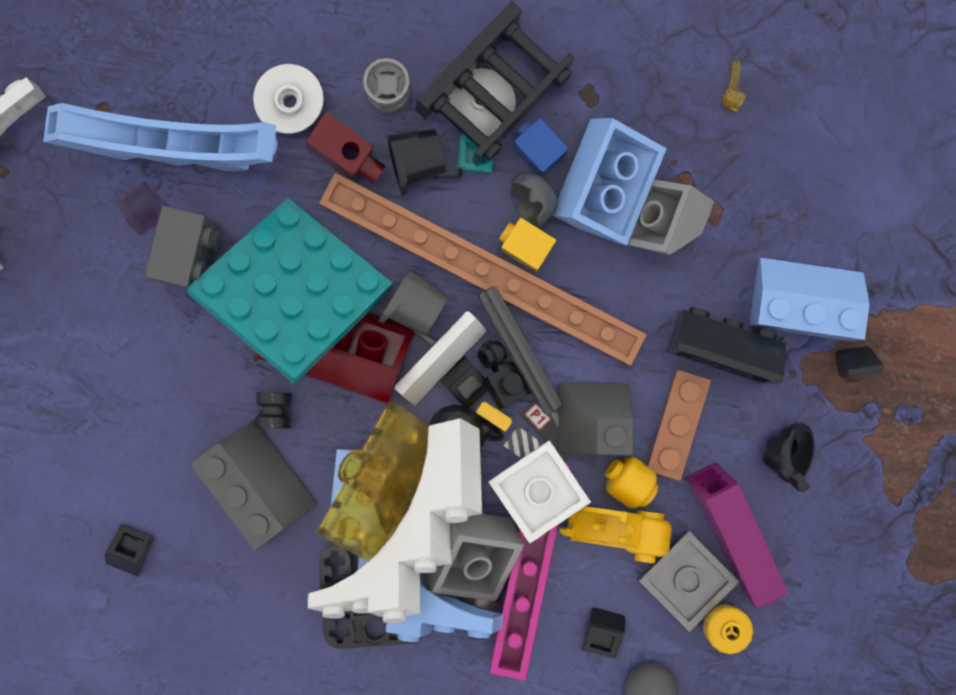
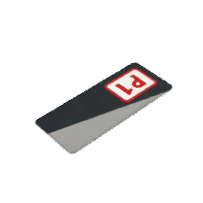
M534 399L520 415L545 442L549 440L558 452L559 415L556 412L545 415ZM558 453L564 462H567L574 455V453Z

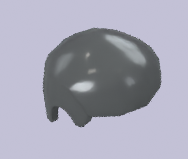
M533 172L518 174L511 180L512 188L510 194H518L520 196V202L516 211L524 220L540 228L553 216L557 208V196L553 186L547 179Z
M643 663L630 671L624 683V694L679 695L678 682L676 677L664 666L657 663Z

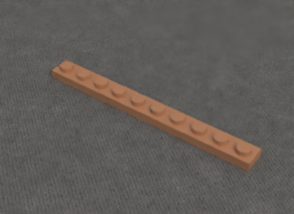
M334 173L319 202L322 207L482 290L495 286L505 302L628 366L632 365L647 334L337 173Z

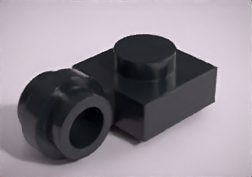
M488 340L483 343L481 349L477 352L478 358L485 368L491 367L494 373L483 379L500 411L531 394V391L515 362L504 367L503 361L507 358V352L503 344L498 340L494 342Z

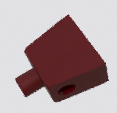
M325 112L306 141V150L351 179L358 172L375 184L386 167L383 163L369 155L373 148L370 142L328 112ZM346 148H351L356 152L357 158L348 160L343 156L342 151Z

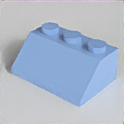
M613 118L590 119L558 196V204L553 217L579 230L627 246L667 148Z
M758 258L749 327L850 342L865 340L870 304L864 273Z

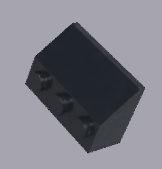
M690 307L689 311L683 310L678 313L666 350L667 353L762 384L782 383L785 370L786 343L776 340L778 336L776 333L764 329H757L756 333L743 329L744 323L730 318H723V321L719 322L709 318L710 312L696 307Z

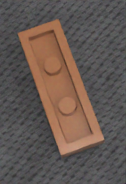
M675 370L647 462V466L654 470L656 474L681 481L711 380Z

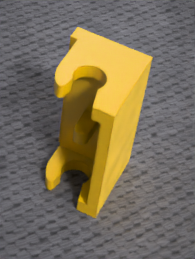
M584 506L568 517L567 527H561L559 531L562 536L571 537L572 541L638 551L643 515Z

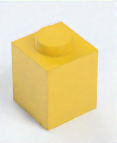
M521 217L516 225L509 222L499 238L504 243L501 247V252L534 273H537L556 242V239Z

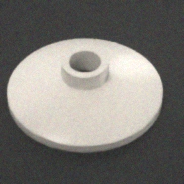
M282 64L269 69L261 76L254 90L253 103L255 111L262 122L277 125L276 132L295 134L308 129L316 122L323 108L324 96L318 79L309 70L295 64ZM288 97H295L297 101L295 106L288 108L284 104L285 100Z
M478 68L472 71L474 73L473 78L510 112L515 110V93L509 83L490 69ZM456 88L448 96L451 98L450 103L487 137L502 124L483 105L476 104L475 98L464 88L462 90Z

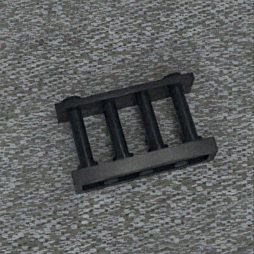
M513 1L501 11L416 100L415 111L425 120L433 112L436 115L441 113L478 147L472 160L476 166L484 159L490 162L502 149L503 145L500 142L554 85L560 88L573 73L570 67L575 57L570 52L558 64L520 30L521 25L518 23L522 9ZM503 39L507 42L511 40L548 74L536 88L496 54L498 50L495 47ZM480 63L483 66L489 65L525 98L513 112H510L473 78L474 73L472 71ZM456 88L460 90L464 88L502 123L489 137L450 103L451 98L448 96Z

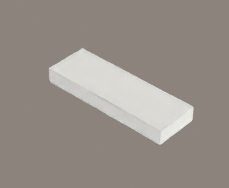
M469 311L465 312L394 388L411 404L416 406L487 330Z

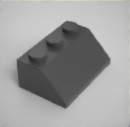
M255 420L217 443L190 464L254 551L318 504L261 428H255Z

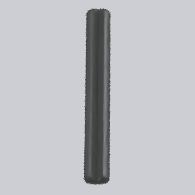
M494 286L484 290L478 295V299L539 407L545 415L555 412L560 408L561 401L498 289Z

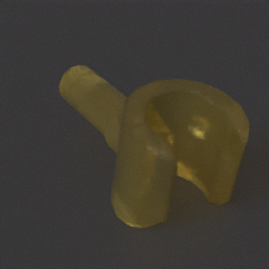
M733 61L730 82L721 101L724 107L735 112L742 106L746 97V93L737 90L741 68L740 61Z

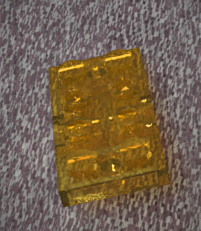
M389 401L363 450L354 449L342 460L338 470V478L344 484L320 525L317 534L367 562L374 558L397 530L417 491L427 455L429 425L400 405Z

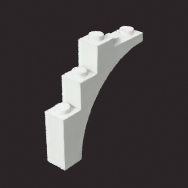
M461 418L429 426L427 455L421 480L410 508L397 530L376 556L353 575L331 587L308 593L309 609L323 612L322 616L324 618H342L347 611L371 613L383 617V622L402 623L406 621V616L420 614V573H432L437 570V566L451 564L450 523H462L468 520V516L482 514L479 428Z

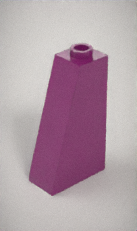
M716 462L685 477L736 579L739 581L741 589L754 607L758 609L761 606L771 605L779 597L787 594L788 590L739 484Z

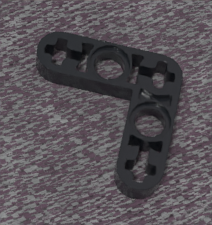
M332 544L322 551L319 557L320 589L331 587L344 580L335 579L327 582V576L333 577L334 575L333 564L326 561V558L332 556L333 551H338V556L345 558V562L339 565V576L346 574L349 577L353 575L352 555L346 546ZM349 611L350 616L345 614L342 617L343 628L349 629L350 633L344 636V640H338V635L331 633V630L337 626V618H324L322 616L325 641L333 648L346 649L416 643L401 641L397 637H390L391 633L386 631L382 637L372 638L366 632L367 622L372 619H379L383 622V617L371 613H354L352 611Z

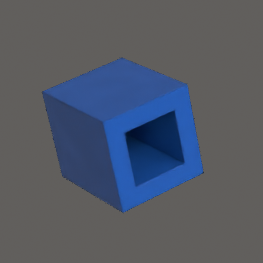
M541 118L533 124L527 121L514 134L517 139L514 141L513 149L541 177L557 165L567 155L569 150Z

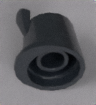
M435 129L387 135L390 157L402 196L407 194L408 186L428 179L459 178L463 175L462 168L450 171L445 170L443 152Z

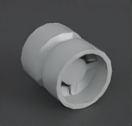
M383 58L369 65L365 71L363 83L372 107L381 114L386 115L398 114L406 109L411 101L412 90L408 72L403 64L395 59Z

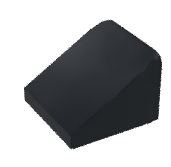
M864 346L838 350L835 353L838 375L841 377L872 374L884 370L883 364L870 347Z
M465 356L440 379V382L467 408H470L488 391L483 381L485 377Z
M121 524L104 554L106 564L138 576L154 537Z
M593 607L587 622L581 650L616 658L625 633V616Z

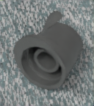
M409 269L379 322L383 324L389 318L412 329L432 348L438 340L427 333L449 297Z

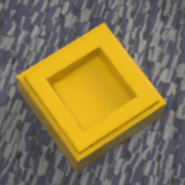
M482 402L476 411L477 414L505 432L512 423L510 417L487 402Z

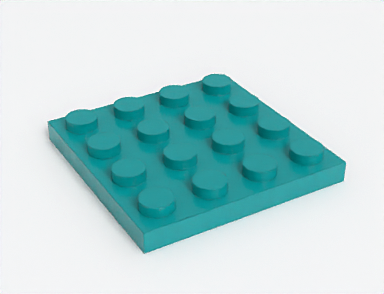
M287 198L208 268L199 279L187 287L189 296L295 385L392 290L393 283L292 200Z

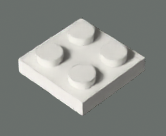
M549 440L488 481L529 543L591 502Z

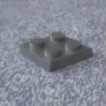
M686 530L670 546L669 553L666 556L659 557L656 563H653L638 578V581L689 632L739 583L729 570L689 530Z

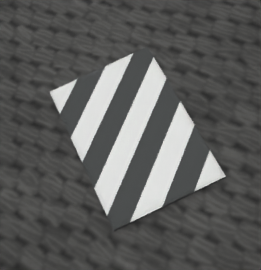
M517 426L504 447L522 459L543 443Z

